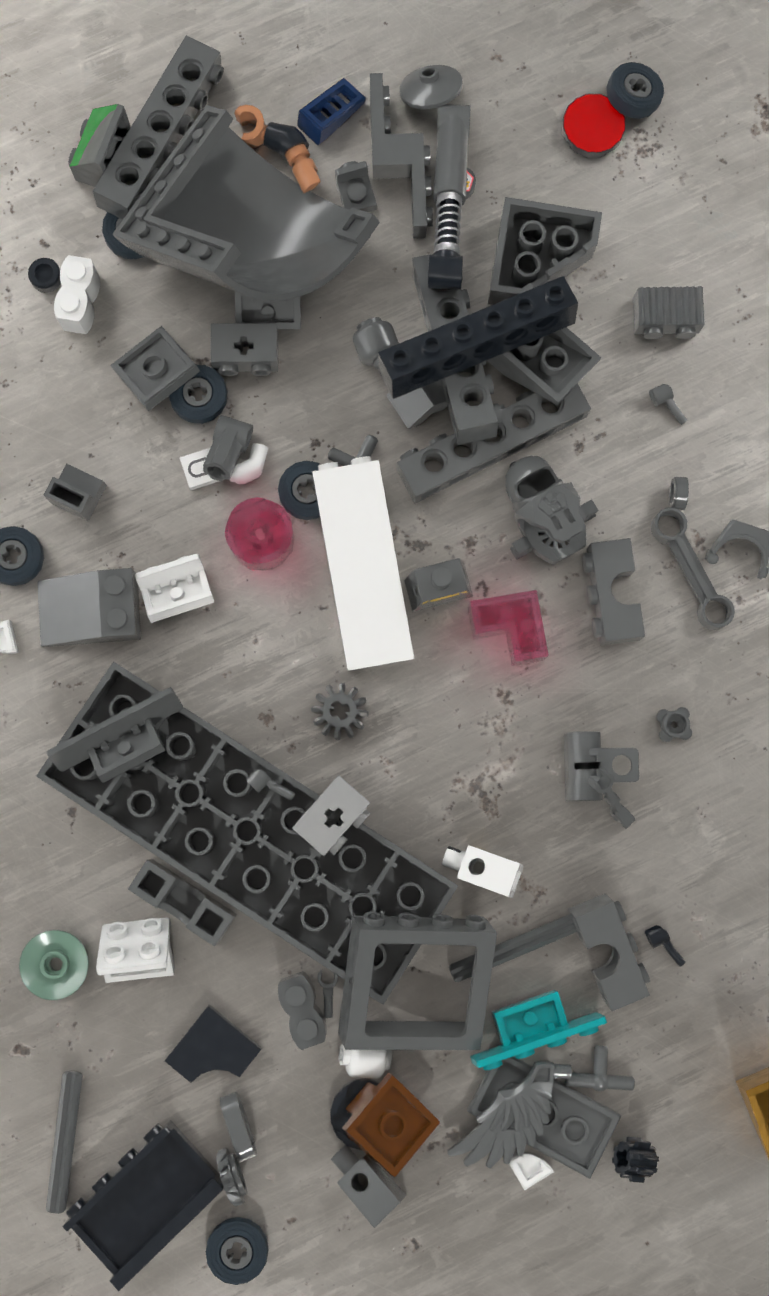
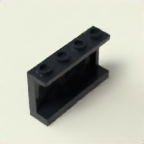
M171 1120L164 1127L159 1123L155 1125L143 1137L147 1143L138 1152L134 1148L129 1150L118 1161L121 1168L112 1177L107 1172L92 1186L95 1193L86 1202L81 1197L66 1211L69 1218L62 1227L66 1231L72 1229L113 1274L109 1281L118 1291L224 1189L217 1170Z

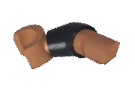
M242 105L235 110L236 121L242 126L248 124L256 126L252 132L243 133L241 139L252 149L264 143L265 147L279 153L283 160H287L289 165L293 166L292 171L303 194L314 189L321 182L317 175L318 169L313 159L309 158V143L301 131L295 126L274 122L265 125L263 114L253 105Z

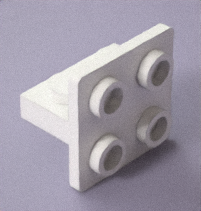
M149 918L139 921L104 924L101 930L96 965L97 974L104 975L106 983L173 976L175 966L169 941L170 918Z

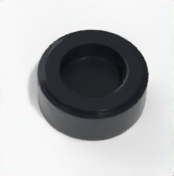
M39 258L30 265L28 278L36 290L44 293L52 292L61 284V269L54 260Z

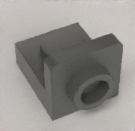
M356 161L347 162L335 170L336 186L343 208L349 210L356 208L366 212L377 210V203L368 177L366 161L360 163Z

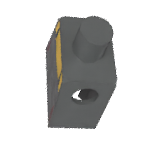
M460 558L415 569L404 580L412 612L473 597L466 568Z

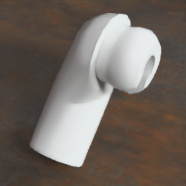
M253 443L249 459L235 466L230 481L237 484H246L259 478L263 471L268 447Z

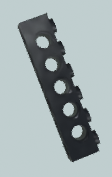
M559 277L378 352L379 372L392 399L398 398L575 324L578 301L565 277Z

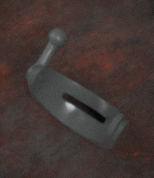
M731 520L713 543L711 549H708L705 559L710 564H716L719 561V556L716 552L724 543L737 538L748 539L756 544L761 554V565L757 578H766L769 568H767L769 561V531L737 520Z

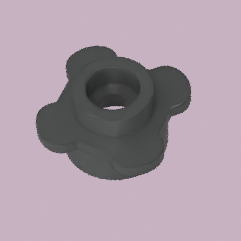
M680 707L675 711L662 709L657 713V720L661 725L659 737L662 741L669 742L673 738L687 740L692 736L689 720L690 713L686 708ZM673 721L677 723L676 728H673L671 725Z

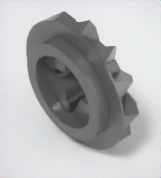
M228 1148L219 1150L216 1161L224 1191H226L228 1199L234 1206L244 1204V1195L247 1194V1187L239 1161L235 1153L230 1154Z

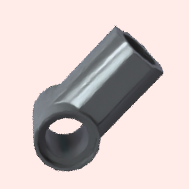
M224 415L219 417L213 434V444L203 464V471L210 478L221 482L226 479L230 480L241 452L245 453L249 446L253 425Z

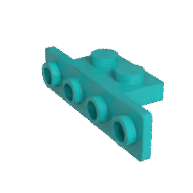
M552 990L491 1011L501 1045L470 1056L472 1064L478 1068L483 1067V1070L495 1069L503 1065L502 1060L515 1056L516 1059L526 1058L535 1054V1048L546 1044L549 1048L557 1047L567 1042L566 1037L578 1033L579 1036L594 1034L599 1031L598 1026L606 1024L607 1020L605 1015L594 1012L567 1022L559 993L556 990Z

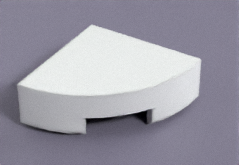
M10 620L1 621L0 652L16 654L19 652L12 622Z
M524 1152L523 1156H518L517 1153H514L509 1163L524 1190L554 1173L551 1166L543 1158L533 1153Z

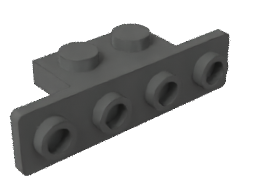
M171 687L158 691L150 698L132 707L123 709L119 714L104 722L94 724L79 735L60 742L57 746L48 750L47 755L61 772L90 758L98 778L104 783L165 751L154 724L182 710L183 705Z

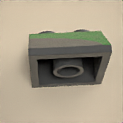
M114 104L94 108L89 119L83 121L80 130V142L77 148L72 149L68 161L76 181L93 187L98 183L131 128L123 105Z

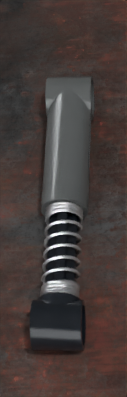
M446 104L438 107L437 153L433 200L437 207V217L435 220L434 253L429 255L428 288L461 289L463 256H460V247L458 246L460 243V238L458 237L461 234L458 229L461 227L459 222L461 221V215L459 214L462 212L461 207L466 201L471 105Z

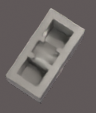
M338 775L292 829L321 855L325 856L328 851L335 855L348 840L343 834L349 827L353 825L358 829L371 814L366 809L370 802ZM339 808L343 811L340 816L343 823L341 826L333 824L329 828L325 824L328 821V817L325 814L329 809L335 812Z

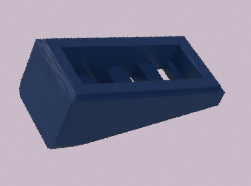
M343 78L299 110L297 126L315 144L319 145L365 103L366 97ZM340 93L350 101L348 104L338 96ZM332 102L339 110H336L330 103ZM321 111H323L329 118H326L321 113Z

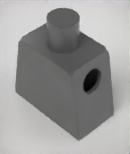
M344 1145L331 1158L333 1163L344 1174L337 1182L338 1185L374 1228L405 1198L406 1194L367 1154L359 1159L347 1145ZM359 1173L367 1176L368 1186H363L359 1183Z

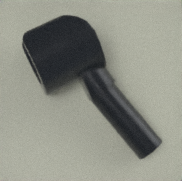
M659 925L645 930L646 938L653 949L663 945L664 949L679 967L686 963L674 948L666 930Z

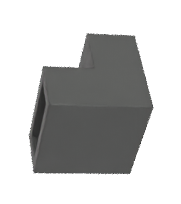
M441 380L395 399H392L390 393L386 395L408 429L421 425L431 414L448 407Z
M66 463L59 479L52 477L43 495L51 504L89 521L107 485L103 480Z

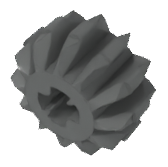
M345 683L339 684L338 694H334L331 685L326 686L330 697L327 699L318 693L316 699L324 705L312 706L311 708L313 713L323 714V716L313 721L314 725L319 726L327 722V725L322 730V734L327 736L332 728H334L335 740L341 739L342 729L346 730L349 738H353L354 733L350 727L352 724L360 730L364 728V724L357 720L356 717H368V711L357 710L358 707L363 706L367 702L366 698L362 697L354 701L353 698L357 695L358 689L353 687L349 694L346 695ZM340 703L342 708L348 706L350 712H345L347 718L340 720L338 716L332 717L330 713L335 711L334 705Z

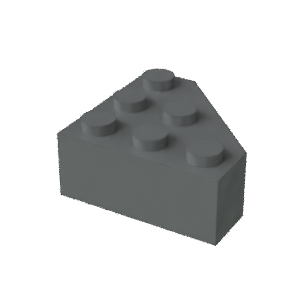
M505 197L488 304L494 305L559 277H566L592 259L598 244L602 212Z

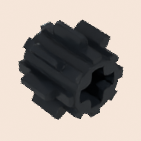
M628 1136L626 1142H619L620 1144L615 1146L612 1163H614L615 1171L620 1173L621 1178H629L630 1182L644 1183L645 1178H650L657 1172L659 1156L656 1155V1148L651 1146V1142L642 1141L639 1137Z

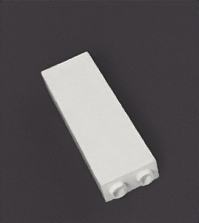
M370 456L352 459V465L338 467V462L318 465V471H312L348 671L414 659L379 460L371 461Z

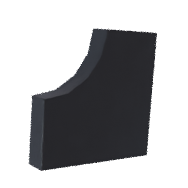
M208 1005L165 1059V1062L190 1083L201 1074L213 1070L228 1071L240 1077L262 1048L212 1006Z

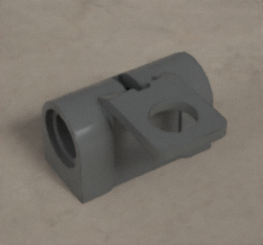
M569 732L564 734L566 801L603 800V793H598L588 784L590 777L596 782L600 780L602 772L599 769L601 767L614 776V782H637L639 780V752L636 748H601L600 732ZM618 755L626 756L631 761V769L626 775H618L612 768V761Z

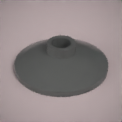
M430 65L419 68L407 75L400 85L401 99L408 106L417 109L441 107L454 100L460 94L463 87L462 76L456 69L446 65Z

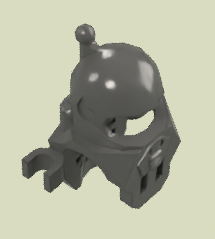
M527 456L512 462L506 474V491L514 504V518L524 536L513 542V547L510 548L516 560L533 550L536 556L554 565L585 548L586 525L584 523L596 517L595 513L599 511L593 500L591 499L580 506V496L571 482L563 483L561 479H558L548 462L539 456Z

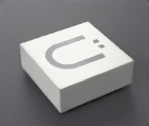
M210 448L180 457L190 490L219 482L210 478L203 471V464Z

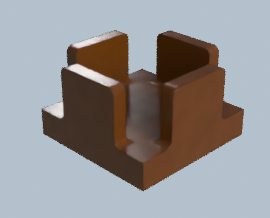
M388 1073L377 1086L368 1082L347 1106L346 1110L352 1116L342 1129L348 1133L347 1136L364 1153L395 1178L440 1124V1121L392 1074Z

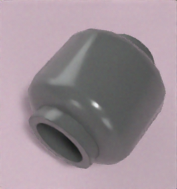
M380 317L370 318L361 322L353 335V343L361 363L367 366H375V369H379L378 352L399 344L393 326L387 321H382Z

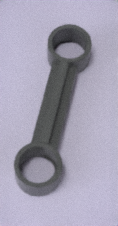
M665 508L652 520L651 532L656 540L668 544L700 603L697 611L699 622L709 630H719L733 620L735 614L734 605L729 598L716 593L685 535L687 519L684 513L676 508ZM670 515L678 520L680 532L676 536H666L660 531L658 522L661 516ZM710 601H717L725 607L726 618L722 623H713L706 617L705 607Z

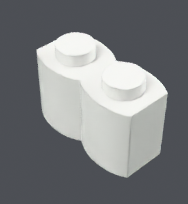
M68 255L60 270L62 287L55 297L54 313L64 331L87 334L94 320L92 303L96 300L99 293L100 278L91 259Z

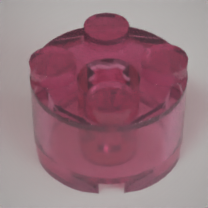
M255 497L242 501L232 510L226 524L225 537L232 554L238 562L250 570L263 571L279 566L288 558L293 551L294 531L291 519L281 505L265 498ZM257 529H261L265 533L264 539L259 540L256 537L255 531Z

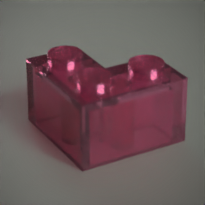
M537 590L469 602L467 608L473 639L506 634L511 666L544 661L549 656Z

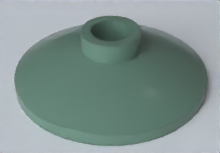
M61 930L46 931L32 938L23 949L19 962L20 976L24 985L31 993L46 1000H60L75 993L84 983L89 969L88 954L84 945L74 935ZM55 957L62 961V968L60 970H55L51 966V961Z

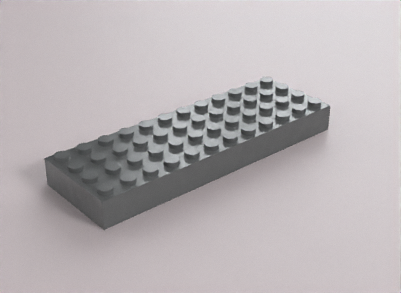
M113 661L59 743L79 735L94 724L104 722L119 714L125 708L132 707L150 698L158 690ZM184 707L182 710L154 724L165 751L104 783L98 778L90 758L61 772L48 757L36 777L343 979H345L353 916H364L367 912H377L388 917H398L401 913H411L418 917L432 918L433 915L442 913L458 888V885L363 823L358 829L353 825L349 827L343 834L348 840L335 855L330 851L325 856L321 855L292 829L320 795ZM262 769L276 783L294 792L295 795L290 801L271 790L267 785L258 793L247 782L246 778L254 770ZM339 808L335 812L329 809L325 814L328 817V821L325 824L329 828L333 824L341 826L343 821L340 816L343 811ZM379 944L375 949L369 996L384 1005L422 944Z

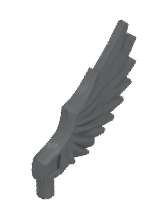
M550 1061L534 1062L527 1077L518 1085L506 1089H498L495 1099L490 1106L476 1117L477 1122L480 1124L447 1150L449 1157L471 1151L463 1161L465 1166L468 1167L490 1153L486 1166L491 1169L502 1156L503 1162L509 1164L515 1149L518 1156H523L527 1140L530 1146H534L535 1131L538 1136H541L543 1134V1122L544 1124L550 1122L548 1115L551 1113L548 1099L552 1098L554 1078L571 1079V1065L554 1064Z

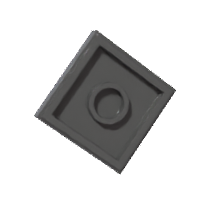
M162 325L111 364L113 370L148 411L200 372L197 365Z

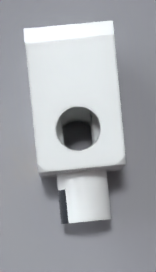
M469 845L466 852L448 846L442 862L443 866L459 871L458 879L510 898L514 896L524 867L520 863ZM477 861L485 863V870L482 874L473 871V866Z

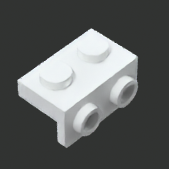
M199 554L183 556L175 561L150 567L135 574L151 623L214 603L208 578Z

